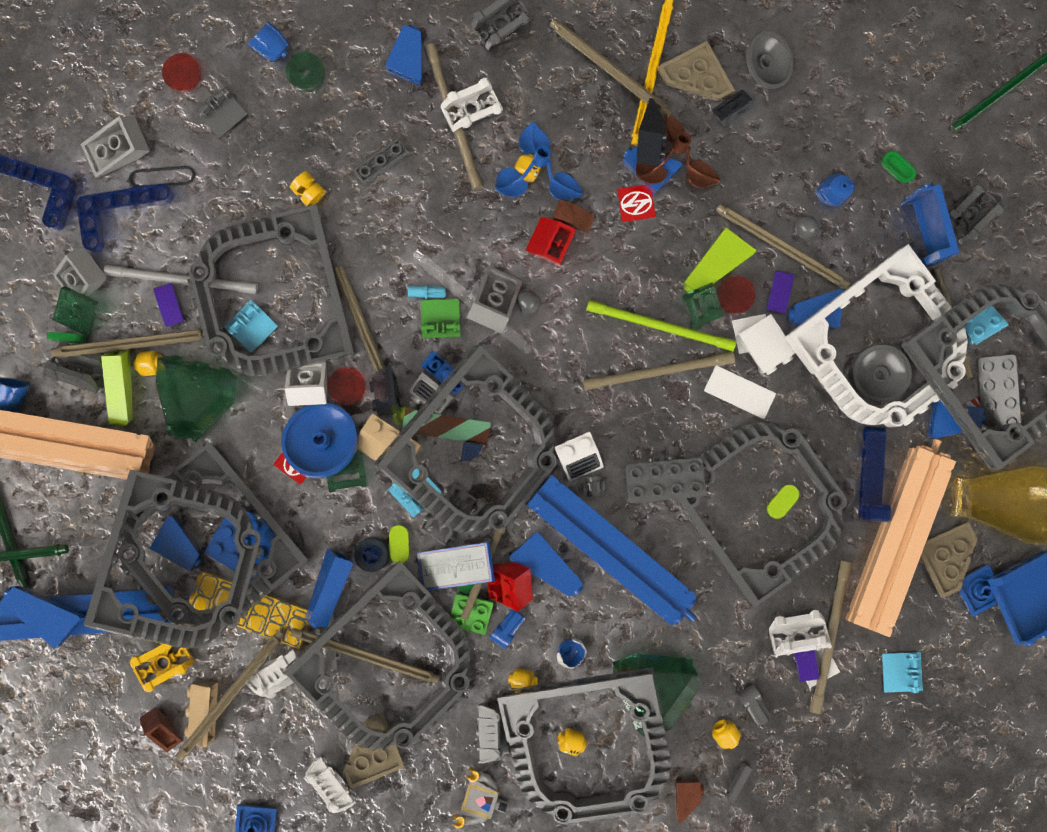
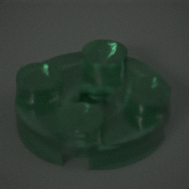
M308 51L298 52L286 64V77L294 88L309 91L321 85L324 78V66L321 60L313 53ZM303 67H307L310 70V73H307L306 76L300 73Z

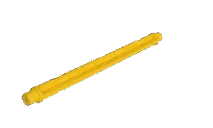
M665 0L662 5L659 26L644 88L651 93L653 92L657 68L660 63L674 0ZM640 100L634 130L631 135V145L634 146L638 145V132L647 107L643 100Z

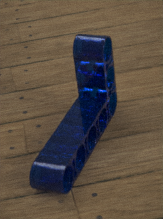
M0 155V175L51 190L42 221L46 227L54 231L63 229L76 192V182L65 174ZM14 164L13 170L8 172V167ZM32 169L31 176L26 178L27 171ZM50 175V181L44 183V178ZM68 180V181H69L68 187L65 188V189H63V188H62L63 182H65V181ZM62 198V205L57 207V201ZM57 217V222L51 225V219Z
M155 184L81 196L77 200L76 206L83 247L93 253H99L103 250L104 237L100 214L169 204L174 199L173 191L165 184ZM167 190L166 197L160 198V192ZM148 193L147 200L141 201L142 194ZM129 196V201L126 204H122L123 197ZM106 199H110V204L104 207L103 202ZM90 201L91 207L85 210V204ZM91 220H93V221H94L93 227L90 228V229H88V228H87L88 222L91 221ZM96 239V246L91 248L90 242Z
M865 426L863 431L858 507L859 520L889 522L891 519V506L882 504L886 448L885 427Z

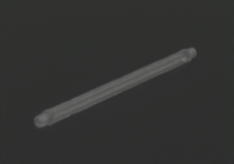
M416 250L412 254V257L417 260L419 265L468 307L471 306L474 296L424 253L422 254ZM506 324L503 332L500 334L517 349L522 350L528 355L533 348Z

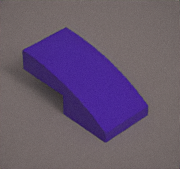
M775 270L766 306L767 310L786 313L794 274Z
M172 282L153 288L165 326L168 327L184 322L185 318L179 306V299Z
M815 651L794 653L799 681L818 680L819 673Z

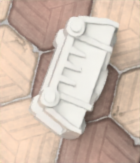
M482 78L478 84L457 93L456 91L449 92L448 97L441 104L442 112L453 132L462 127L468 128L475 121L487 116L490 117L493 114L498 115L503 111L487 78ZM489 91L490 95L485 101L482 99L477 101L480 94ZM469 104L474 105L476 112L469 113L466 106ZM453 106L460 108L457 110V113H448L446 110ZM457 117L462 118L453 125V122L456 120Z
M813 610L810 614L787 618L777 616L769 627L775 657L786 654L789 656L792 653L810 650L818 651L822 648L832 647L825 619L819 610ZM823 626V630H820L818 634L808 633L812 628ZM783 633L787 637H785V640H781L780 638H774L773 635ZM797 635H801L805 640L795 641L794 638Z
M292 649L287 655H281L267 662L253 674L246 685L256 695L270 699L274 698L279 691L294 683L283 672V669L301 652Z
M320 756L312 762L306 771L305 781L314 787L330 812L338 813L352 807L356 803L355 797L349 793L348 787L345 786V782L340 775L333 771V767H328L326 759Z

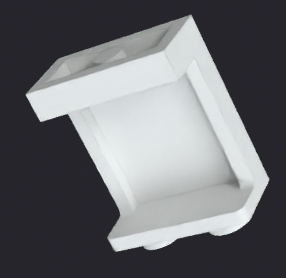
M771 314L736 336L752 356L761 374L765 372L767 375L777 370L776 365L781 362L783 365L793 359L792 355L795 354V351L784 338L785 334Z

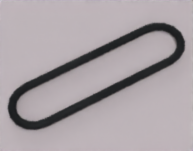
M189 166L139 169L131 172L129 182L134 188L187 185L193 182L195 172ZM189 169L192 172V178L187 182L139 186L132 182V176L138 172Z

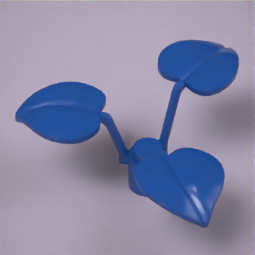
M535 122L528 125L519 138V147L525 154H534L531 164L521 176L514 168L501 170L496 178L495 189L507 197L521 196L528 188L524 178L534 165L537 167L547 165L549 180L552 182L549 186V192L555 199L570 201L582 196L583 191L570 175L558 172L554 178L552 177V162L549 160L551 155L549 138Z

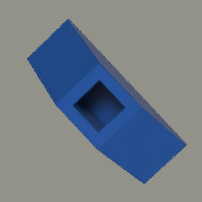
M433 350L421 363V367L440 383H443L454 370L450 364ZM458 383L451 392L456 395L464 385Z

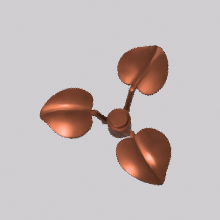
M672 114L668 118L662 115L665 121V131H668L667 142L670 141L672 149L660 163V166L636 163L637 178L647 184L663 182L667 176V171L662 166L673 153L682 154L686 152V168L689 169L686 177L693 186L707 188L719 183L720 177L705 162L693 160L690 164L691 147H689V144L691 143V136L685 132L684 127Z

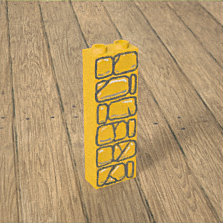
M208 571L199 574L196 585H198L195 593H192L189 603L195 610L213 609L221 602L228 600L233 580ZM267 594L246 611L245 617L241 616L237 627L271 638L270 636H273L279 630L285 635L280 640L281 643L299 649L303 641L297 640V638L290 636L293 627L305 631L308 630L310 622L305 618L308 608Z

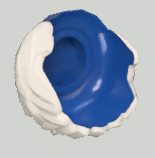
M574 638L561 642L557 651V661L561 666L574 669L581 664L587 652L582 641Z

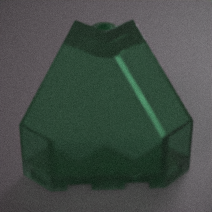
M178 355L158 358L155 383L168 435H174L177 440L191 438L196 443L234 404L237 378L229 369L220 367L218 370L209 367L208 363L194 360L193 363L184 361L183 357Z
M637 653L614 661L613 673L653 667L665 731L672 729L704 684L697 678V671L693 667V658ZM623 700L627 711H630L631 706ZM641 706L636 707L637 711H645ZM633 721L635 729L645 737L642 723Z

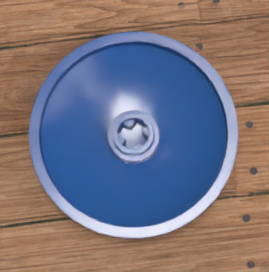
M330 403L308 405L297 411L287 422L281 440L283 455L290 466L304 476L310 478L329 477L343 470L353 459L358 447V430L351 416L341 407Z

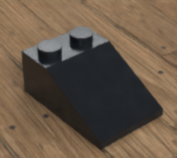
M649 98L638 132L636 163L660 166L661 159L666 157L667 147H664V143L667 142L668 131H665V121L654 99Z
M387 365L373 374L372 381H369L371 393L374 392L375 400H372L373 411H377L379 416L402 413L397 377L391 365Z

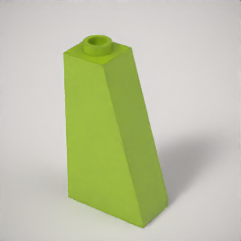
M725 228L682 284L685 286L684 290L691 295H700L750 258L757 250L728 228Z
M130 349L110 351L101 356L109 424H115L116 427L126 426L133 419Z

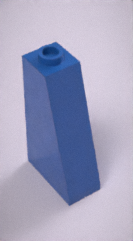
M538 531L509 556L511 561L530 568V573L569 597L572 594L575 597L583 590L581 587L583 582Z
M327 548L305 616L312 627L318 629L321 626L328 627L353 565V562L343 553Z
M22 586L9 587L4 592V598L0 602L54 649L60 647L86 617L76 610Z

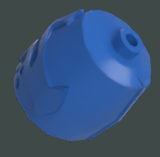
M268 22L247 45L254 51H258L261 57L275 62L280 56L284 58L287 55L286 49L289 42L276 27Z
M837 173L821 182L815 193L825 205L837 207L851 197L855 184H853L849 177Z
M0 378V410L16 413L24 404V396L27 395L30 384L17 379Z

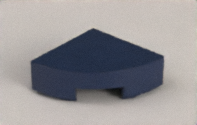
M463 442L460 461H469L475 458L480 453L482 445Z

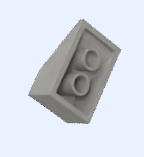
M118 116L81 143L95 178L128 165L150 151L135 117Z
M487 266L466 318L502 333L510 319L523 281L491 266Z

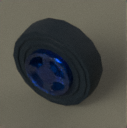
M377 538L362 540L358 543L354 552L356 564L363 571L376 572L382 569L389 557L388 548L385 543Z

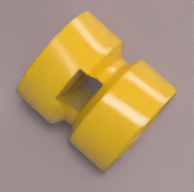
M308 171L297 176L289 186L297 196L301 195L300 199L306 206L316 204L326 193L319 183H314L315 179Z

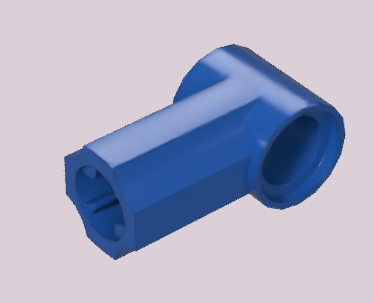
M511 609L489 638L503 649H506L514 638L515 632L526 618L516 610Z

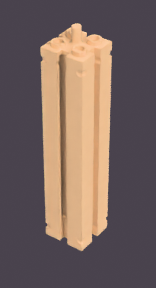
M0 410V458L127 480L130 469L147 474L150 472L149 466L153 460L156 446L151 442L152 440L148 435H137L136 433Z
M934 439L931 448L924 445L909 448L907 458L901 468L849 605V611L844 618L845 620L890 637L892 626L896 622L952 474L951 470L956 461L950 459V455L942 452L937 453L942 441Z

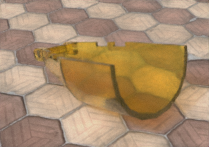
M1029 465L973 478L954 477L956 486L954 508L951 509V515L970 518L988 527L1002 531L1004 534L1016 537L1025 543L1047 545V466ZM964 484L970 485L967 509H962Z

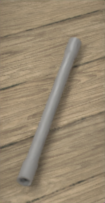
M105 264L104 275L130 277L188 285L187 280L190 279V275L127 268ZM215 279V282L210 286L211 288L235 290L243 293L257 294L258 283Z

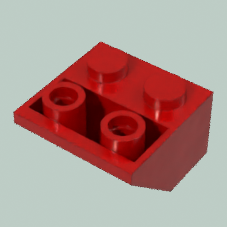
M541 216L525 251L560 267L576 233V229L560 221Z
M517 562L493 564L495 581L487 582L489 598L516 611H519L533 600L530 568Z

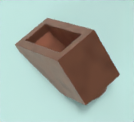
M559 199L553 220L560 221L588 234L595 215L578 205Z
M156 707L139 718L144 735L164 751L168 752L182 742V738L169 719Z
M675 779L676 819L678 823L683 822L701 803V796H704V785L700 783L699 779Z

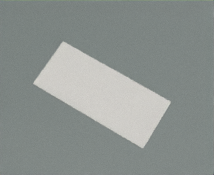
M715 366L704 389L705 392L762 419H765L776 393L719 366Z

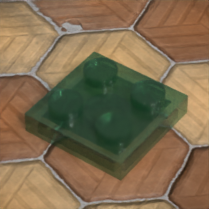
M63 286L60 289L52 320L88 336L92 330L99 302L69 287Z

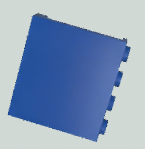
M933 183L922 185V188L911 193L901 203V206L912 203L914 205L927 252V257L921 259L925 267L936 265L960 253L941 184L934 186Z
M1042 550L988 579L1015 645L1024 644L1025 646H1031L1036 643V639L1047 637V550Z

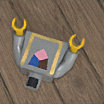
M469 767L472 774L470 776L465 775L469 780V784L460 810V815L462 816L452 815L454 819L458 820L451 825L458 829L463 827V825H473L491 819L494 810L505 813L508 804L507 801L498 799L499 789L491 776L487 773L476 771L472 767Z

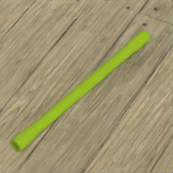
M590 299L586 311L619 318L715 345L718 348L734 351L736 346V340L714 336Z

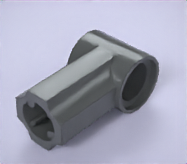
M753 684L737 694L757 726L767 723L772 718L762 702L761 695Z

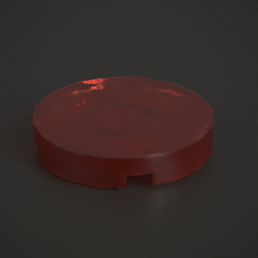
M183 53L175 54L164 63L162 77L166 85L172 90L188 92L197 86L201 78V69L197 61L190 55Z
M741 276L725 279L717 291L719 305L726 312L732 314H740L750 309L756 296L752 283Z
M346 367L333 372L327 384L329 396L333 401L347 406L361 400L366 388L365 380L360 372Z

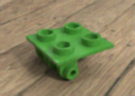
M459 299L421 300L422 339L460 337Z
M461 592L460 594L456 593L451 617L462 630L486 635L494 602L477 597L468 620H464L460 617L469 596L463 595Z

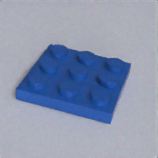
M247 511L253 530H256L260 535V547H263L261 558H257L255 566H257L261 560L268 559L271 540L275 535L262 520L259 522L251 512ZM224 518L204 553L231 570L236 571L240 556L234 542L236 528ZM249 536L245 539V542L248 545H253L256 539L253 536Z

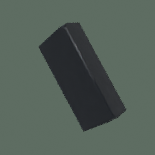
M742 89L712 109V112L721 126L726 129L755 109L754 100Z

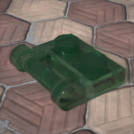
M713 282L682 296L684 304L687 305L691 319L690 325L693 330H698L702 325L724 316ZM695 299H698L702 313L700 317L697 316L694 306Z
M362 452L355 453L351 462L343 470L327 477L330 493L336 492L338 489L368 486ZM359 472L360 478L334 482L333 477Z

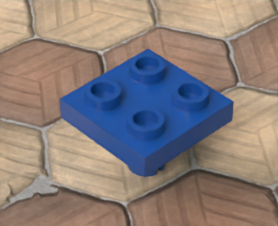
M985 564L965 575L961 590L958 591L973 617L998 604L988 582V579L995 576L989 564Z
M238 804L235 832H275L277 807Z

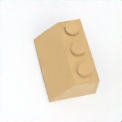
M372 413L358 435L357 449L376 461L401 431ZM410 439L415 444V453L417 454L422 445Z
M194 681L188 687L187 697L190 698V705L187 706L186 717H189V723L185 727V737L189 738L217 704L218 682ZM216 721L196 744L197 746L207 747L215 740Z

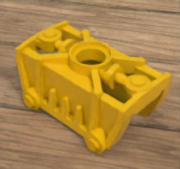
M162 644L140 657L139 655L132 657L130 665L143 690L150 693L158 684L177 674L183 675L186 673L187 668L195 662L189 649L180 648L178 653L175 654L174 652L170 653L173 646ZM179 656H188L190 659L182 664L174 663ZM160 658L168 660L166 668H161L158 665ZM144 662L152 663L148 669L138 670L136 667ZM152 672L154 674L157 672L155 679L147 683L144 682L148 673Z

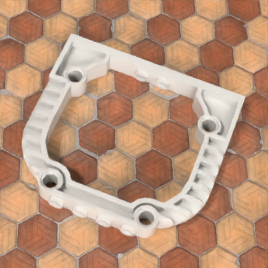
M909 244L901 247L784 337L809 372L815 374L840 410L854 421L866 425L884 424L889 428L898 427L903 424L906 426L914 420L913 417L917 413L922 414L928 410V405L931 402L935 403L940 400L927 382L902 402H889L879 408L867 404L858 396L834 363L836 350L831 344H828L827 340L829 324L825 317L838 307L842 309L850 303L849 299L851 297H858L864 293V287L877 277L881 282L898 285L900 292L904 296H914L932 320L940 317L952 308L947 299L941 294V291L935 286L934 282L936 280ZM910 282L914 284V290L910 288ZM964 325L956 331V343L946 347L943 365L937 369L949 388L952 389L958 386L957 382L966 373L965 366L962 364L966 358L965 354L968 344ZM942 334V336H943V338H944V340H945V342H946V336H945L944 334ZM821 350L826 351V359L821 356ZM951 367L955 370L954 376L950 373ZM892 413H895L897 416L896 422L891 418Z

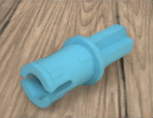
M428 284L425 286L408 285V297H424L425 299L445 298L446 287L428 286Z

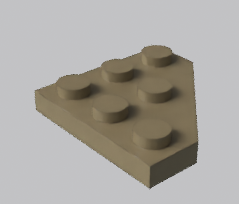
M708 41L659 65L657 68L666 85L715 101L735 91Z
M969 522L927 540L920 557L941 599L961 590L965 573L968 570L971 556L978 540Z
M383 712L366 719L364 725L372 729L385 730L389 723ZM355 744L345 766L344 774L350 789H353L405 768V764L396 745L385 749H369Z

